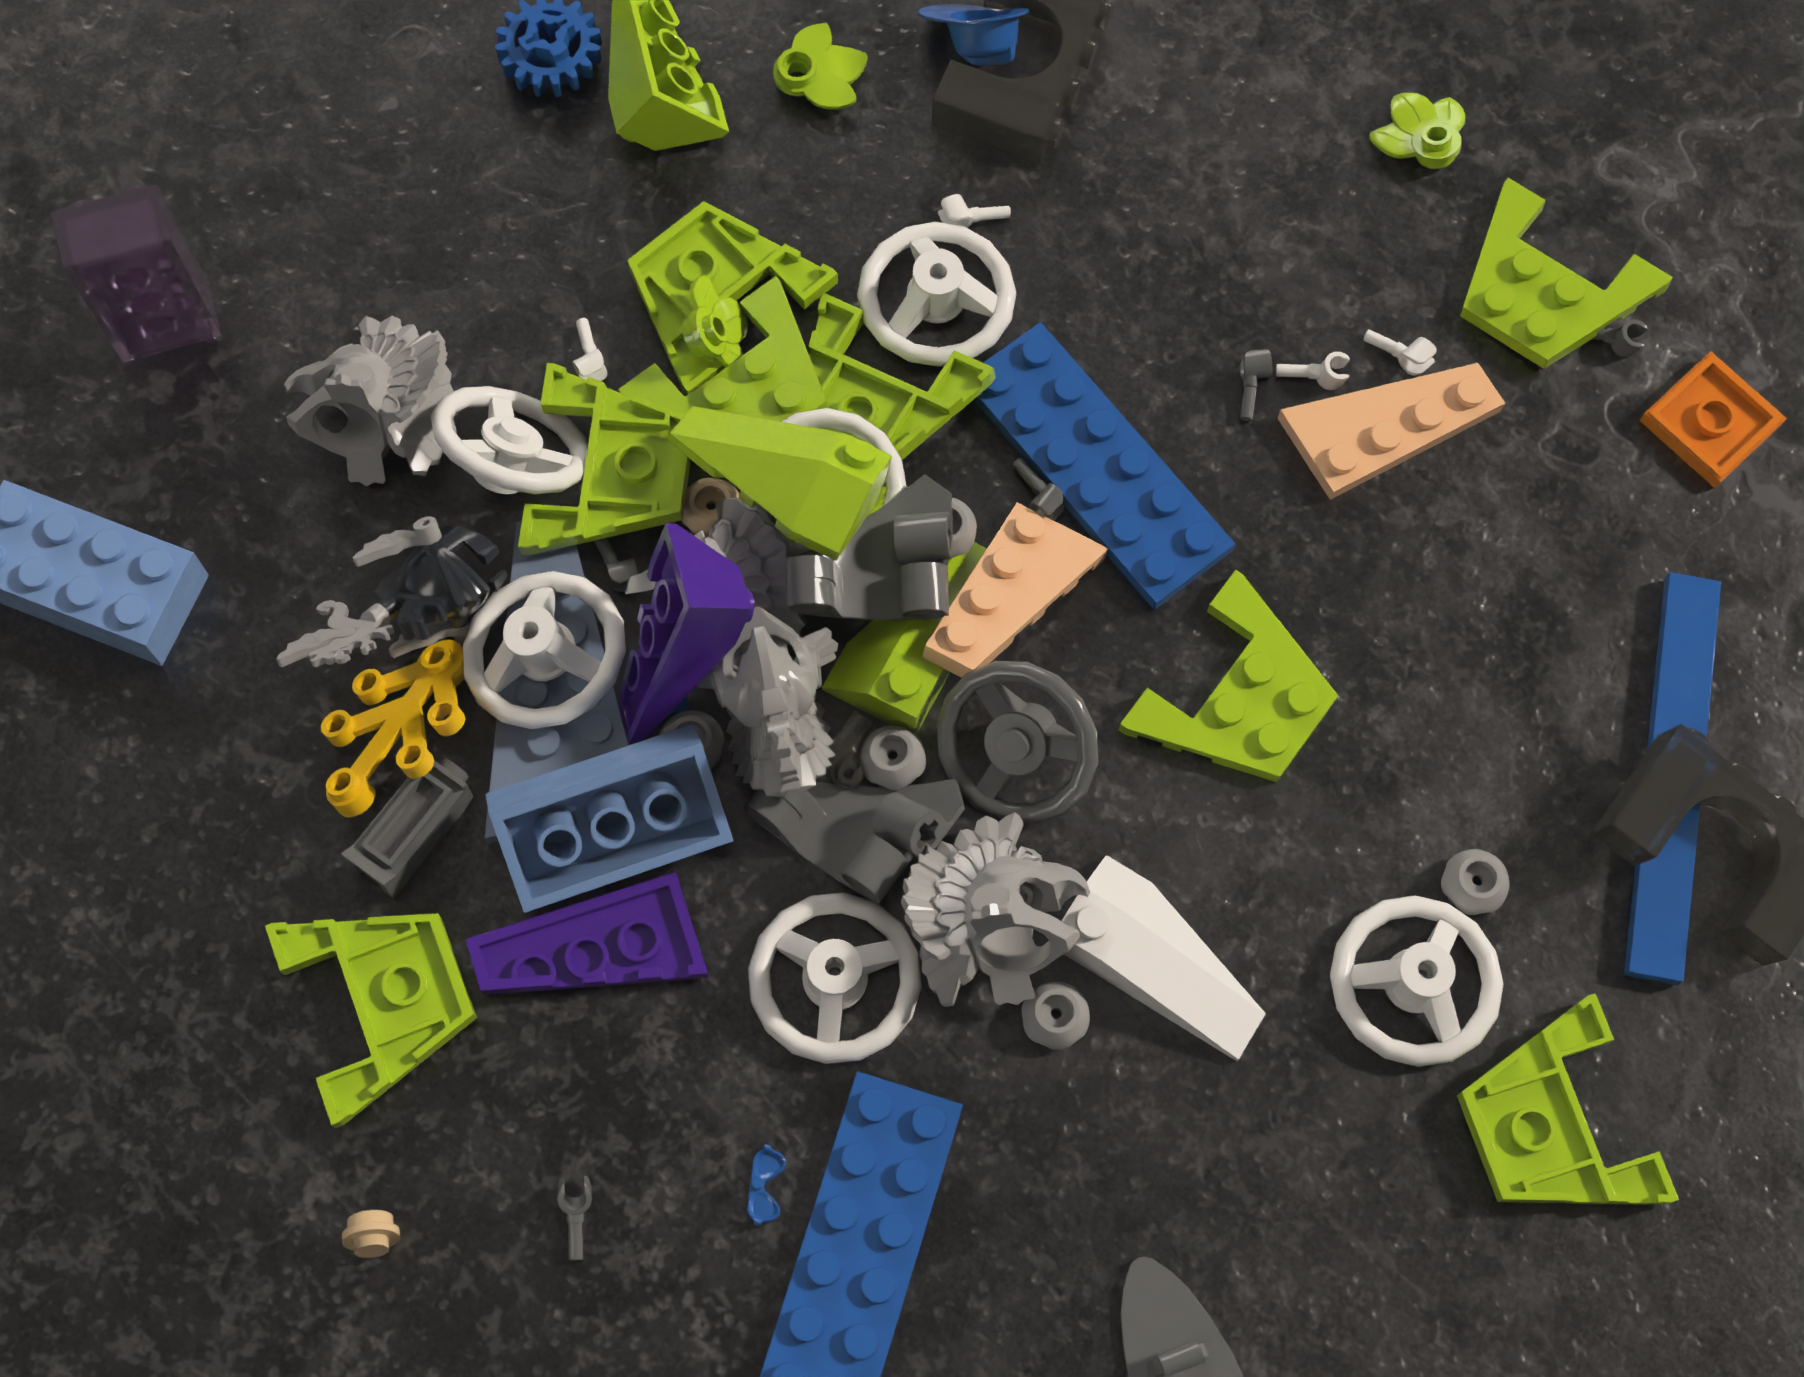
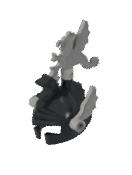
M424 517L417 520L413 524L414 531L396 530L391 534L380 535L376 540L364 544L363 550L354 555L353 560L356 566L359 567L379 558L398 554L403 549H405L404 555L406 560L400 569L389 572L388 576L379 582V587L374 591L378 603L372 605L362 613L360 619L356 620L348 618L349 610L344 603L332 600L322 602L317 606L316 610L320 615L332 613L328 619L329 629H319L315 633L304 634L299 640L289 643L287 649L276 658L279 666L284 667L306 657H309L313 667L323 664H342L350 660L349 654L357 647H360L363 655H367L370 650L377 648L372 639L382 638L386 641L391 639L390 634H394V628L392 625L387 624L396 615L402 634L399 635V640L388 649L393 658L412 650L429 646L439 639L454 637L457 643L464 644L472 622L470 615L484 604L489 595L499 590L508 575L506 570H501L486 584L469 565L454 553L465 545L475 554L481 564L488 565L499 553L497 545L493 544L483 535L465 527L455 525L439 528L434 517Z

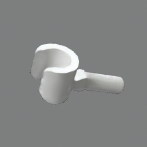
M959 194L944 198L941 201L943 209L938 211L942 223L964 226L966 228L972 222L1010 218L1011 216L1009 206L973 207L968 209L962 196Z
M586 318L578 319L576 326L585 355L572 361L578 377L583 379L591 377L602 381L608 375L602 354L594 344L588 320Z
M1370 329L1364 336V341L1397 357L1401 367L1409 375L1422 374L1435 362L1432 356L1437 351L1436 347L1426 338L1419 337L1407 347Z
M1333 352L1326 357L1322 364H1277L1276 376L1309 377V379H1316L1324 389L1336 390L1344 384L1349 375L1336 374L1331 368L1340 369L1345 367L1350 358L1345 353Z

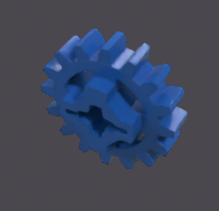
M521 0L518 2L521 13L516 15L506 11L504 14L506 27H497L496 29L499 44L495 45L498 61L502 64L505 77H515L519 90H523L529 84H532L535 96L540 97L545 88H552L554 95L560 97L563 85L568 84L573 90L577 91L580 89L578 82L580 75L589 79L594 77L592 64L601 63L602 61L600 46H602L600 28H596L593 13L583 14L581 2L576 0L567 7L564 5V0H554L553 3H546V0H536L537 5L530 7L527 2Z

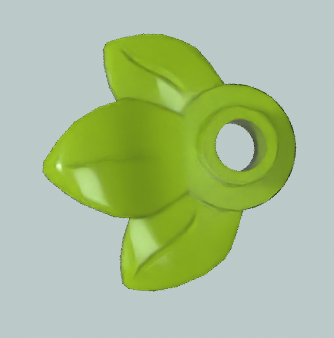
M827 23L811 25L799 31L795 35L792 48L784 51L776 60L773 67L774 82L782 92L792 96L804 95L817 107L824 109L847 108L856 103V95L850 84L862 74L867 64L868 56L866 53L853 48L832 45L831 30ZM793 72H801L805 74L801 77L790 76V74H792Z
M1400 93L1391 100L1390 109L1393 123L1378 128L1369 134L1372 144L1385 154L1398 159L1416 156L1419 163L1423 166L1439 169L1450 165L1461 150L1462 138L1459 131L1465 124V113L1461 105L1451 97L1441 99L1433 105L1426 97L1418 93Z
M701 275L694 280L689 290L693 311L690 317L683 321V337L694 355L697 357H704L706 355L712 358L716 357L726 368L744 355L739 342L746 337L748 331L746 315L736 300L730 297L720 299L715 292L710 278L706 275Z

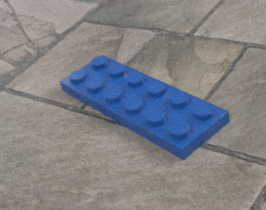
M1041 322L983 362L994 368L996 378L987 389L974 399L975 403L1046 485L1054 484L1059 487L1063 494V505L1095 542L1108 548L1106 555L1153 610L1157 609L1233 552L1235 547L1234 541Z
M857 1071L760 1377H881L963 1104Z

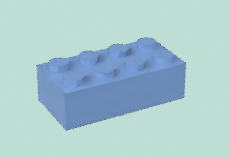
M3 480L0 485V603L163 666L209 576L194 552Z
M693 724L486 793L489 816L524 913L733 841L701 740Z

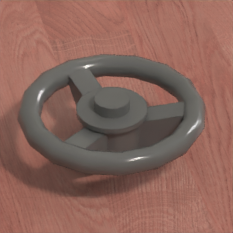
M994 661L967 672L946 694L936 723L938 756L948 778L957 780L961 795L975 809L999 820L1015 812L1020 816L1023 823L1038 824L1067 813L1088 792L1098 765L1097 729L1083 699L1059 675L1029 662ZM999 682H1025L1048 692L1066 710L1077 736L1058 725L1048 709L1036 703L1024 702ZM976 693L994 719L988 726L984 737L985 750L992 763L979 783L968 774L957 749L956 727L963 707ZM1045 756L1076 761L1070 780L1054 796L1033 804L1009 803L996 797L1012 775L1031 773L1041 765Z

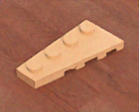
M1475 363L1280 409L1277 418L1331 500L1501 412L1505 402L1481 366Z
M1016 503L951 604L949 615H944L928 640L922 658L961 678L967 672L989 664L1013 643L1014 637L1028 624L1032 626L1042 617L1046 608L1060 595L1064 597L1077 585L1079 578L1091 569L1093 571L1105 559L1108 548Z

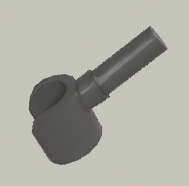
M1632 319L1628 320L1619 329L1602 328L1597 332L1596 337L1592 339L1610 343L1612 350L1617 355L1629 357L1637 353L1644 346L1643 343L1634 342L1629 337H1640L1647 331V326L1640 320Z
M1269 349L1248 351L1240 363V376L1244 380L1241 420H1253L1257 379L1271 378L1272 357Z
M1023 458L1017 459L1013 463L1014 469L1037 495L1029 504L1030 509L1055 521L1064 511L1062 491L1054 484L1046 485Z
M607 538L594 540L604 558L613 590L615 592H625L629 577L638 574L635 559L618 561L617 555Z
M584 1176L585 1192L576 1198L566 1195L564 1177L558 1183V1204L562 1211L567 1214L569 1260L583 1259L582 1222H584V1212L589 1208L592 1200L591 1182L587 1176Z

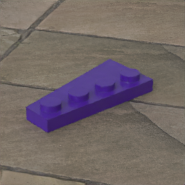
M676 872L465 939L479 988L483 995L709 978Z

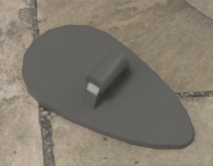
M1140 1257L1134 1260L1128 1268L1123 1285L1120 1311L1122 1345L1127 1377H1244L1230 1347L1192 1291L1172 1271L1154 1259Z

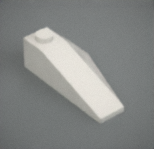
M1106 855L1087 880L1090 890L1089 896L1077 895L1061 921L1079 929L1080 938L1064 955L1238 1061L1266 1013L1152 882Z

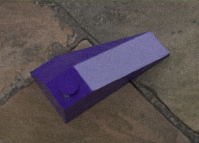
M665 524L651 557L647 577L649 581L656 582L651 604H640L637 617L641 625L639 634L640 650H630L618 701L628 745L644 741L736 645L745 624L751 621L754 613L753 594L750 590L746 589L740 567L677 524Z

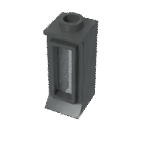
M445 757L439 763L434 760L432 769L425 776L417 779L408 777L354 845L342 852L341 856L352 870L359 875L362 872L376 881L388 896L395 899L473 801L474 796L466 783L469 776L459 766Z

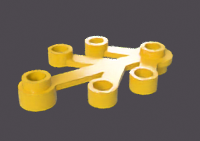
M442 640L433 643L421 653L416 663L385 675H381L376 669L364 670L355 677L352 684L354 693L366 705L378 704L386 698L387 694L410 687L404 697L352 717L344 710H337L324 718L321 724V732L336 747L346 746L355 737L379 729L351 768L338 769L330 775L326 782L327 800L342 816H358L372 805L376 792L369 778L401 735L403 736V746L396 755V763L406 776L412 779L421 778L432 769L434 757L427 749L422 707L433 692L436 703L430 707L427 719L437 733L442 736H450L458 732L464 725L465 715L458 707L456 686L464 680V656L462 646L456 641Z

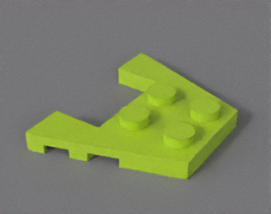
M1507 178L1503 184L1460 317L1541 368L1546 369L1596 337L1597 332L1617 319L1621 321L1635 312L1638 305L1652 296L1657 298L1668 289L1673 277L1635 254L1606 290H1602L1520 239L1521 236L1542 212L1545 199L1512 179Z
M704 201L627 260L630 273L685 396L724 369V366L716 357L712 358L707 355L697 357L694 355L683 337V321L688 319L693 311L689 290L697 277L701 275L708 276L720 299L730 297L738 300L768 275H771L773 278L776 276L780 280L782 287L803 309H806L838 283V273L833 268L823 263L820 267L801 257L800 251L787 244L780 246L759 235L758 229Z
M776 276L740 301L745 315L766 339L687 396H683L655 363L618 389L624 395L632 397L635 394L684 414L692 406L781 422L794 413L829 408L781 282Z
M826 293L820 298L818 306L819 317L816 329L812 331L808 347L810 350L809 357L827 400L828 407L858 414L886 434L902 460L987 389L996 378L993 367L954 350L931 388L926 392L843 354L864 323L863 310ZM822 428V429H825V430H830V431H836V432L846 433V434H848V435H850V436L856 438L855 436H853L852 434L847 433V432L838 431V430L829 429V428Z
M547 363L540 403L544 414L592 417L579 506L569 507L525 503L518 542L521 554H538L683 520L691 459L668 442L670 432L685 414L635 394L632 397L607 388L604 382L591 377L583 379L567 373L565 367L555 363Z
M1235 570L1210 603L1207 612L1248 639L1250 643L1194 718H1190L1147 688L1120 723L1118 730L1127 736L1134 738L1142 736L1163 743L1162 747L1181 752L1182 749L1212 758L1213 763L1277 782L1331 708L1338 694L1244 575Z
M438 913L368 917V920L336 922L334 919L313 920V923L305 924L278 922L265 926L279 970L284 975L338 956L371 1056L316 1078L330 1123L334 1128L345 1125L477 1018L442 918Z
M1596 993L1585 997L1457 1095L1497 1202L1666 1205L1679 1200L1660 1151L1610 1168L1604 1167L1562 1061L1563 1058L1614 1041Z

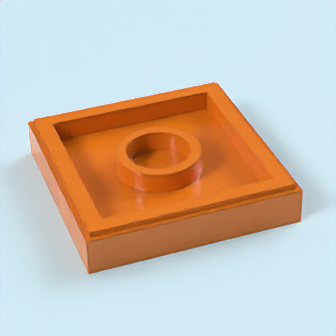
M1710 351L1650 407L1639 421L1712 487L1716 488L1769 438L1787 418Z

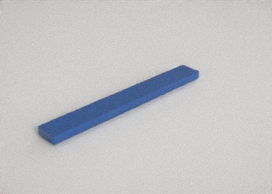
M1670 572L1664 579L1624 975L1678 986L1684 982L1721 581Z

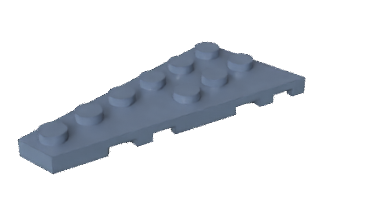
M522 521L516 522L510 583L522 576L551 571L584 577L576 545L533 555H522L518 548ZM556 592L554 619L570 630L575 639L576 646L602 662L604 649L593 608L575 595ZM529 596L508 607L507 619L514 611L523 607ZM568 671L548 681L532 680L522 674L500 691L499 694L514 705L539 709L560 705L581 693L589 682ZM613 686L595 708L567 724L528 729L502 723L497 719L489 792L629 746ZM487 809L485 840L487 844L498 842V838Z

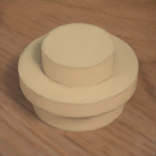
M368 1210L351 1215L347 1219V1228L342 1232V1245L349 1250H353L356 1256L362 1258L382 1256L388 1253L389 1247L395 1245L400 1240V1229L397 1225L393 1224V1215L382 1210Z

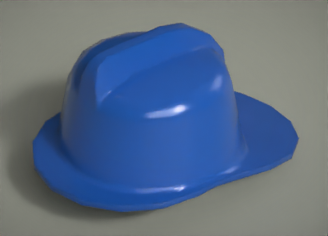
M952 4L933 5L918 10V14L922 18L947 23L955 50L959 56L972 65L978 66L1002 65L1014 60L1015 47L1018 42L1019 16L1029 13L1028 8L1000 10Z

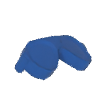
M764 1145L763 1149L757 1152L753 1158L747 1214L755 1226H761L762 1223H771L780 1216V1206L765 1191L764 1186L768 1181L776 1178L785 1170L787 1161L780 1152L771 1149L770 1145Z

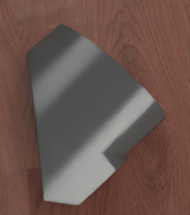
M924 474L902 493L869 515L837 561L812 549L788 558L786 560V610L813 616L859 620H928L943 618L944 615H949L948 559H952L951 492Z
M956 779L908 785L900 790H890L886 787L816 782V786L800 794L794 789L789 790L785 797L766 796L764 790H756L744 805L745 811L757 823L797 854L841 884L875 903L882 901L914 856L919 857V854H926V845L932 849L939 845L965 810Z

